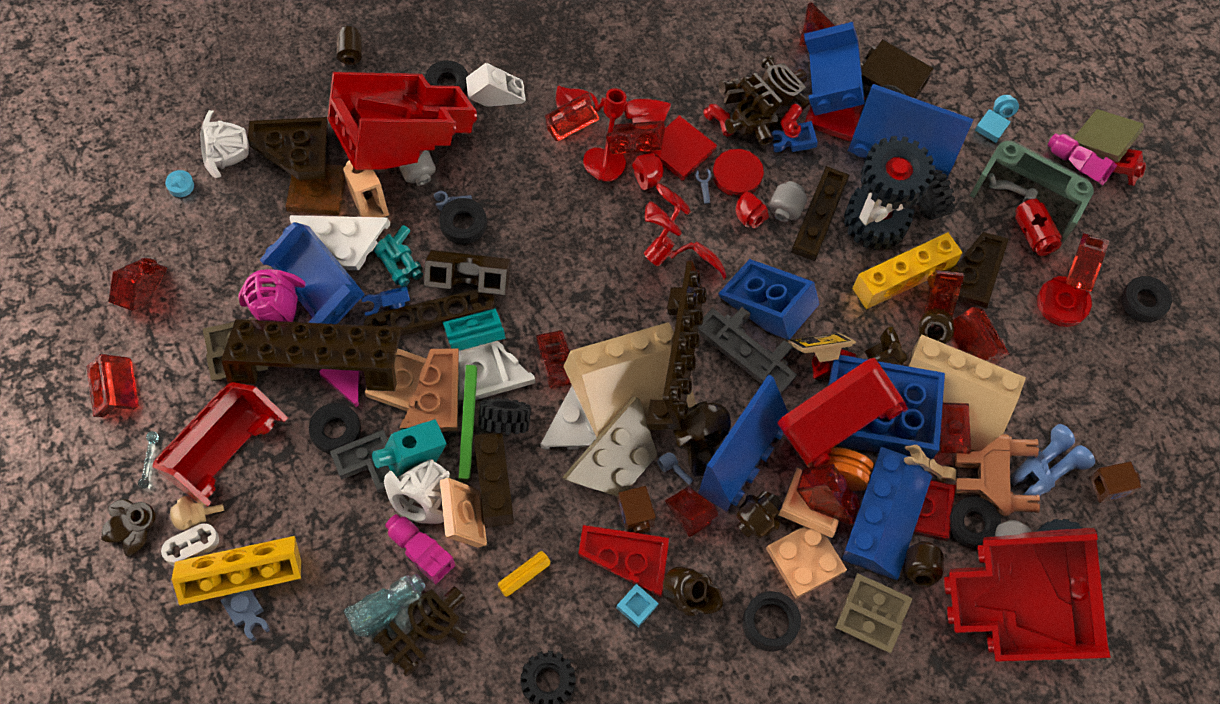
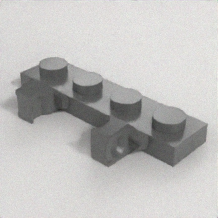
M741 307L733 317H730L728 314L724 317L712 308L703 317V324L698 327L699 335L761 384L768 374L774 377L782 395L797 377V374L787 367L789 362L785 360L791 353L790 350L793 346L784 340L774 352L769 349L766 350L745 334V330L742 329L750 318V313L746 309Z

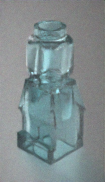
M418 574L413 576L405 575L392 583L389 590L383 588L378 592L366 595L361 601L343 611L355 634L368 637L386 624H389L399 613L401 607H407L419 599L421 592L426 587Z

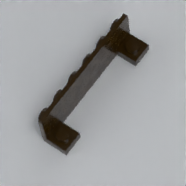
M693 261L686 262L682 287L670 288L667 311L669 315H677L663 400H650L646 421L649 430H682L683 419L688 417V404L686 401L687 395H690L692 392L690 376L691 371H695L696 368L694 352L700 343L698 327L703 324L702 304H705L707 300L706 288L701 285L700 271L695 269Z
M236 319L221 361L228 383L256 384L258 379L256 366L364 371L367 390L395 391L397 380L394 362L401 329L399 327Z

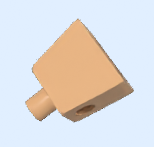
M349 160L343 171L360 216H389L381 183L374 170H355ZM370 191L372 197L366 200L363 192Z

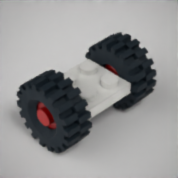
M891 136L889 142L886 138L880 140L879 145L875 143L867 154L861 170L862 187L861 189L858 187L854 194L851 195L844 217H846L844 225L845 227L849 226L847 230L849 236L855 234L854 241L856 243H859L860 240L863 241V247L868 248L871 244L874 245V250H879L881 245H883L886 250L890 249L892 243L894 246L898 245L900 240L904 239L913 221L914 209H911L912 205H916L921 198L923 199L933 180L935 165H932L934 161L932 155L926 157L928 150L925 147L919 149V142L916 140L911 144L908 142L909 138L904 136L901 141L897 140V136Z

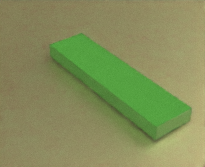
M466 365L459 482H469L471 479L477 384L476 365Z

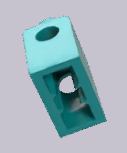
M436 419L394 432L390 435L384 449L373 451L372 458L376 468L388 466L395 476H401L411 468L431 459L437 462L447 443Z

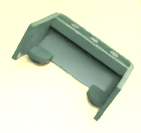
M1003 141L998 145L970 196L975 198L995 162L1078 204L1061 235V242L1063 244L1077 225L1093 196L1094 189L1091 182L1078 173L1015 141Z

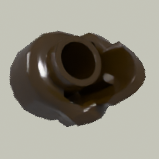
M893 326L887 327L880 336L881 343L864 351L868 358L867 360L876 358L879 362L903 366V363L907 360V355L902 350L898 335Z
M762 491L758 497L747 495L745 501L739 507L740 511L736 513V517L740 521L736 526L747 538L753 535L760 539L763 535L767 536L774 530H779L780 522L778 518L780 517L779 512L782 507L781 500L775 494L767 491Z
M674 567L666 574L663 581L664 597L672 604H675L678 610L684 612L685 615L696 616L699 612L712 614L722 608V594L718 586L713 585L712 579L707 573H699L694 569L686 567Z

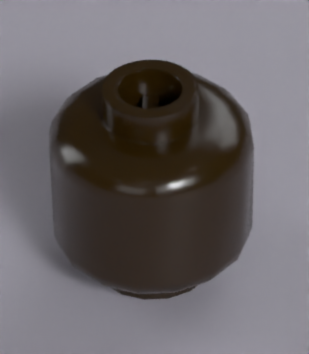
M942 309L928 310L919 320V336L922 334L941 343H948L954 334L953 318Z
M920 541L907 549L905 574L914 584L928 587L934 585L943 577L944 554L939 547L928 541Z

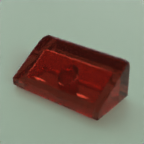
M589 92L545 114L547 130L555 141H560L600 119Z

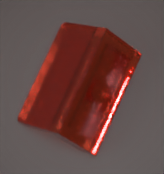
M972 307L953 320V337L961 351L987 362L991 359L1001 360L1009 355L1008 350L984 309Z
M99 354L86 366L93 417L104 418L115 408L135 410L139 406L131 358Z

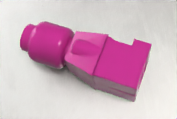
M1055 133L1048 142V147L1051 148L1052 154L1064 161L1070 160L1082 174L1101 185H1104L1117 167V164L1111 159L1105 157L1103 160L1093 151L1079 146L1078 141L1067 134L1059 135Z
M395 514L387 521L385 527L388 529V536L399 547L406 548L405 555L435 585L456 566L453 557L436 540L429 537L426 533L420 532L419 528L407 517H400L398 514Z

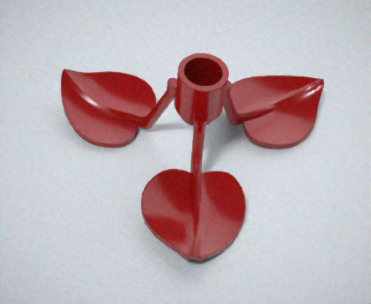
M558 85L556 89V105L560 114L565 119L575 123H583L588 119L589 115L592 117L596 116L602 108L605 115L610 119L605 149L600 147L591 148L586 151L583 158V165L586 171L596 179L604 182L613 181L620 177L626 166L623 153L617 150H610L615 119L622 116L624 112L626 119H632V124L635 128L643 131H655L664 124L671 108V103L652 99H633L627 102L625 92L617 88L608 90L606 98L603 97L598 105V100L592 93L582 89H571Z
M657 183L656 189L669 203L674 205V213L670 218L655 203L650 201L646 205L645 222L655 223L664 228L660 236L644 251L646 258L659 267L668 256L674 259L677 254L687 249H692L721 273L723 280H725L726 272L722 262L714 252L700 242H690L673 250L675 244L666 235L670 231L680 236L682 234L681 229L674 221L680 210L687 215L691 211L688 204L678 194L663 184Z

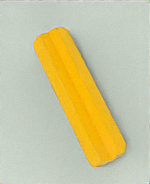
M543 551L538 552L498 582L499 590L504 596H510L550 565V559Z

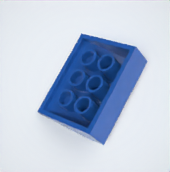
M873 84L848 152L854 153L858 157L866 158L875 143L879 145L881 139L886 138L889 142L891 136H897L898 141H901L903 136L908 137L909 143L912 144L916 140L919 142V149L925 147L928 150L926 157L932 155L934 160L932 165H935V170H941L942 174L945 173L948 178L973 119Z
M840 355L838 360L832 361L828 386L867 361V359ZM879 362L905 401L908 410L891 420L887 417L882 419L878 417L836 446L879 453L880 448L883 447L911 457V453L905 449V446L918 445L926 457L933 459L940 447L945 373Z
M768 374L706 466L698 494L726 512L732 504L737 507L745 495L742 488L746 482L753 483L760 472V469L757 468L761 460L766 462L775 449L771 444L775 438L781 440L784 436L777 422L788 413V410L774 377Z

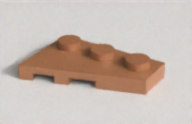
M458 348L430 349L414 396L411 397L407 414L400 425V430L436 419L441 431H458Z

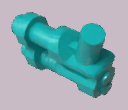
M404 225L400 227L394 237L391 234H387L373 249L376 256L381 259L392 275L394 283L401 287L407 286L410 283L409 278L413 277L414 280H418L423 276L421 264L414 261L410 248L402 245L411 232ZM402 261L406 268L399 269L396 263Z

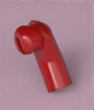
M709 104V107H706L703 111L705 118L709 121L716 118L720 123L723 135H732L725 128V121L731 118L730 114L717 104Z

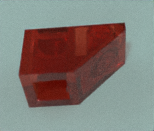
M1083 233L1065 284L1071 285L1077 290L1092 292L1110 241Z
M141 258L114 271L108 302L131 311L148 304L164 277L167 267L157 264V261L154 259Z
M832 463L803 469L796 491L809 509L844 523L854 524L857 511L860 508V501L835 465Z

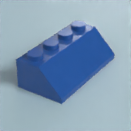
M881 447L842 560L898 581L906 557V551L909 548L932 475L920 465H907L904 462V458L909 456Z

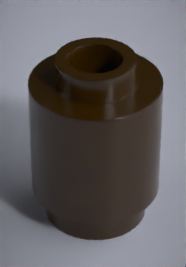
M352 26L340 28L339 33L336 35L337 59L345 65H354L362 59V37L358 29Z

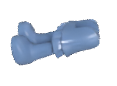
M1058 424L1051 431L1050 444L1042 452H1038V457L1028 456L1023 464L1010 476V484L1015 487L1030 475L1036 484L1031 485L1022 495L1040 496L1055 487V481L1073 469H1090L1095 464V458L1086 447L1077 445L1061 461L1049 469L1048 463L1075 443L1072 431L1067 426Z

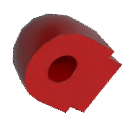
M654 153L637 156L632 167L639 186L642 190L656 186L662 180L664 172L661 159L656 157Z
M746 191L738 199L735 209L736 216L745 227L755 229L769 218L767 206L752 193Z

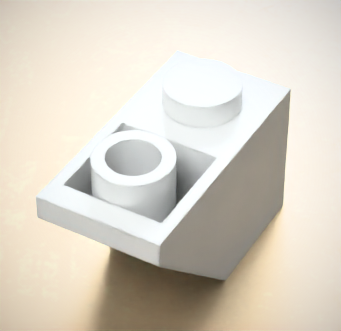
M485 63L466 77L468 98L486 107L522 104L526 101L523 80L488 63Z

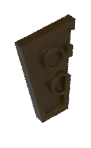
M982 232L967 250L958 265L953 267L944 282L940 283L936 288L935 295L988 308L1009 238Z

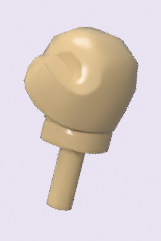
M183 496L171 508L170 516L174 527L180 530H188L200 523L206 522L205 515L224 511L223 504L203 508V504L195 503L190 497Z

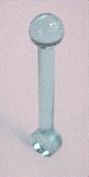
M154 431L146 435L148 447L142 478L138 480V486L142 489L149 486L148 473L153 447L159 440V436Z

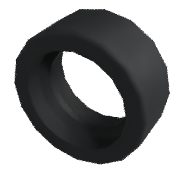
M768 591L758 594L750 601L743 614L742 626L745 636L752 645L764 651L774 652L786 648L796 638L801 628V615L798 606L790 597L781 592ZM764 605H777L788 616L789 627L786 633L779 638H766L756 629L754 623L755 614Z

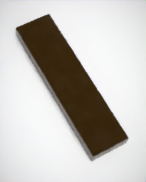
M825 166L791 253L816 261L850 174Z

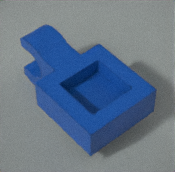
M404 286L383 291L380 294H366L361 300L362 302L371 301L374 303L372 309L365 310V316L376 314L381 306H389V309L403 307L406 301H410L407 287Z

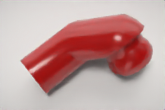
M793 104L780 122L784 134L789 138H795L801 132V125L798 126L796 120L803 112V109L798 104Z

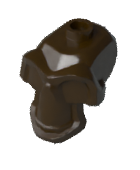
M703 401L695 404L692 407L693 411L688 414L686 419H683L682 430H673L677 446L688 452V465L694 477L704 476L706 466L715 454L712 449L713 446L721 443L730 431V413L726 407L719 403Z

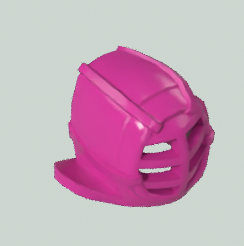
M259 270L252 273L245 281L238 295L239 303L242 307H248L256 320L293 322L298 302L295 287L305 288V281L294 274L281 270ZM262 284H275L276 287H262Z

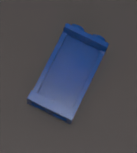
M293 222L287 226L279 239L266 249L265 254L260 259L263 265L271 266L274 270L294 274L305 281V288L295 287L298 300L312 316L308 323L338 324L365 295L314 231L307 225Z

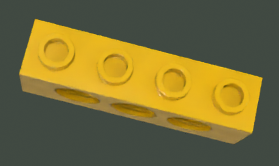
M949 232L860 273L852 289L867 310L953 269L963 252Z
M291 536L176 561L171 580L179 605L301 579V557L296 538Z

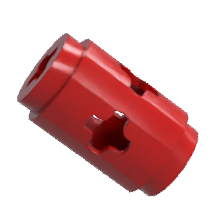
M1030 199L1016 208L1015 219L1033 252H1036L1038 256H1045L1061 247L1062 236L1044 203L1040 202L1039 199Z

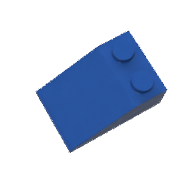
M751 259L743 265L718 293L721 299L739 311L741 307L746 309L750 313L749 319L765 331L787 340L791 339L820 305L813 281Z

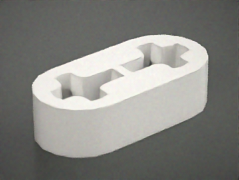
M209 524L196 525L165 541L161 549L162 557L168 564L174 566L176 561L203 556L217 547L219 544V534ZM204 532L209 536L208 543L206 544L200 541L201 534ZM175 546L182 549L180 550L181 556L178 558L171 555L174 552L173 547Z

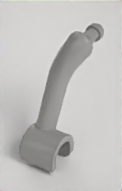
M993 173L989 174L990 188L1008 189L1025 196L1023 202L1030 199H1039L1040 201V198L1037 197L1038 191L1036 189L1030 188L1027 190L1010 181L996 180Z

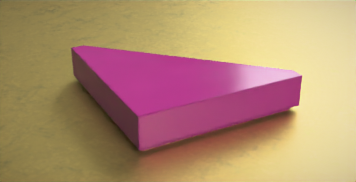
M321 369L319 371L320 376L355 407L359 406L360 371Z

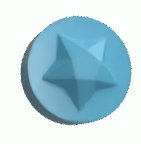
M184 170L174 171L166 178V187L169 193L175 197H185L194 189V181L191 175Z

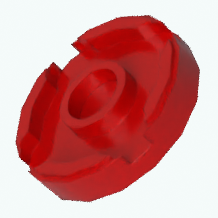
M730 149L721 153L715 160L712 170L713 181L718 189L727 195L733 196L735 194L739 195V197L746 191L754 193L760 187L764 175L763 164L759 158L750 151L743 149Z
M1057 276L1045 282L1040 288L1037 295V307L1042 316L1049 322L1060 327H1072L1080 324L1089 315L1092 308L1091 295L1089 291L1086 292L1083 288L1084 285L1078 280L1067 276Z

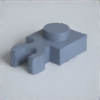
M252 590L233 593L220 600L237 628L245 623L244 632L251 641L256 640L252 633L255 626H262L266 633L270 631L268 623L263 618L257 617L264 610Z

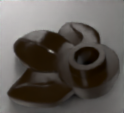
M119 499L108 506V512L112 518L103 525L101 540L109 543L121 542L125 556L129 557L138 552L146 543L147 529L154 524L156 514L148 503H133L128 499ZM141 512V518L137 521V516Z

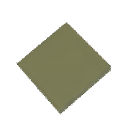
M1096 109L1073 139L1078 141L1079 146L1093 151L1098 156L1107 157L1112 161L1119 162L1143 131L1144 123Z

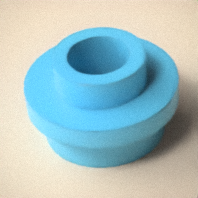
M1002 95L995 100L993 111L1004 118H1009L1018 111L1019 103L1011 95Z

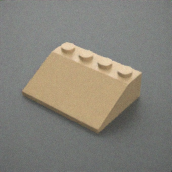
M669 322L570 351L563 367L596 437L600 435L632 397H638L646 421L650 400H663L674 331ZM693 390L690 395H687L688 409H691L696 404Z
M922 334L914 346L907 363L908 367L945 373L940 439L968 451L981 452L996 438L1004 434L1020 397L1026 377Z

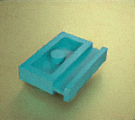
M496 308L443 322L451 349L458 348L461 351L506 339Z

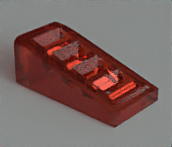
M559 330L536 335L549 388L571 385L563 367L570 353L563 331ZM557 342H559V344H560V345L545 347V345L553 344V343H557Z

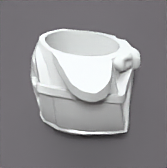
M209 110L203 121L200 133L204 166L213 177L219 178L221 174L217 168L224 169L246 159L249 154V144L244 128L223 121L210 122L214 111Z
M430 459L411 468L399 478L392 471L385 475L384 485L389 501L401 516L424 524L444 522L443 511L438 510L442 506L440 480L449 478V471H446L441 465ZM403 495L408 496L410 500L407 501ZM414 502H415V503H418V504H420L423 508L416 507V506H414V505H412V504H413Z

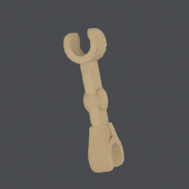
M918 445L905 446V449L911 453V457L904 458V462L907 465H920L925 471H930L937 475L936 480L938 482L945 483L946 478L956 481V469L941 466L934 459H929Z

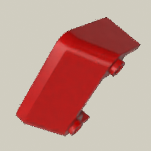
M871 358L784 415L777 424L807 467L815 472L830 460L828 455L832 452L831 449L878 417L881 419L887 417L891 420L902 412H906L908 407L876 358Z
M231 382L223 387L159 454L152 467L194 501L208 507L211 504L208 497L213 494L216 488L214 486L216 479L213 476L251 435H265L273 428L274 420L285 422L288 417L256 386Z

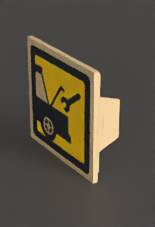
M839 332L787 340L791 346L802 353H815L819 362L838 360L841 348L851 347L852 344H856L855 340Z

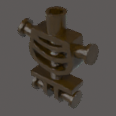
M771 55L764 58L760 63L762 68L767 69L762 78L755 72L750 78L748 76L743 78L737 85L739 90L743 89L746 93L745 97L748 100L755 99L752 105L755 108L759 107L764 117L771 112H776L780 105L790 106L796 101L805 110L810 104L809 98L802 94L806 88L803 83L807 81V73L803 69L792 72L784 63L776 65L774 63L775 59Z
M731 78L729 82L720 80L718 89L721 95H725L724 103H738L732 119L729 118L725 121L727 132L733 134L738 129L743 136L755 134L761 146L770 144L774 139L771 132L776 124H780L787 111H782L781 113L771 112L764 117L762 110L752 105L755 99L748 100L743 89L739 90L737 88L740 82L737 78Z
M422 580L414 582L407 588L408 593H412L416 598L409 604L407 610L413 629L408 634H405L392 620L388 625L397 635L394 640L388 635L389 631L386 628L374 637L373 642L375 644L379 643L384 648L383 653L385 656L391 653L395 656L392 663L395 666L399 664L404 670L403 674L405 677L410 675L419 665L417 661L413 662L408 657L412 652L422 663L427 659L423 652L415 645V642L420 637L427 642L438 645L444 643L452 636L458 641L457 645L459 646L468 638L471 631L468 629L464 631L458 626L460 619L454 612L466 600V597L457 587H452L440 598L433 589L426 592L422 587L424 584ZM427 602L431 610L428 615H426L423 606ZM419 608L423 620L416 624L414 615ZM437 621H441L443 624L448 625V627L437 624ZM431 628L439 633V635L433 636L427 634L426 631ZM404 643L406 647L399 651L397 648Z

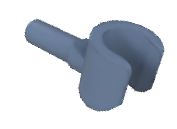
M706 169L708 177L705 180H701L697 170L695 178L701 183L704 204H710L708 181L711 178V171Z
M438 191L434 194L436 201L444 200L443 202L436 203L440 211L448 202L454 199H472L471 195L448 197L444 191Z
M666 453L657 460L663 472L672 468L688 485L694 481L681 469L673 453Z

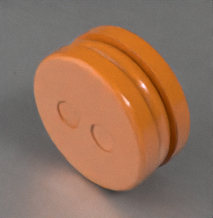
M833 447L831 449L832 452L828 455L830 460L818 468L817 473L819 477L851 491L866 490L874 469L873 461L859 452Z

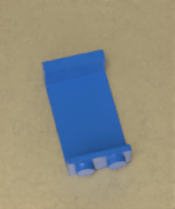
M849 22L805 33V43L810 55L812 95L808 96L814 115L864 105L859 41L854 23Z

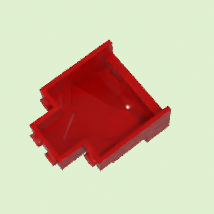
M333 72L327 119L354 169L376 170L418 163V158L424 150H435L436 146H451L452 136L455 133H472L473 123L477 120V111L459 86L430 85L423 74Z
M1095 528L1020 533V535L984 537L983 545H978L979 563H985L986 567L950 569L949 577H944L946 595H951L952 606H947L948 623L954 624L955 633L992 631L993 635H987L988 652L995 653V662L1111 658L1107 640L1097 547L1098 535Z

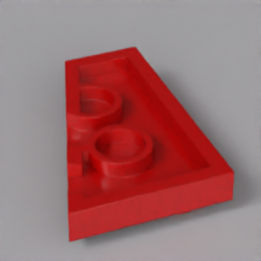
M583 525L578 552L579 557L635 585L637 584L659 597L662 596L669 538Z

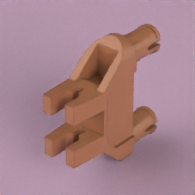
M1002 434L981 452L957 451L955 455V468L978 469V479L957 478L955 494L979 496L989 501L996 507L998 513L1003 516H1009L1013 511L1039 513V495H1015L1010 491L1011 457H1038V439H1012L1008 434Z

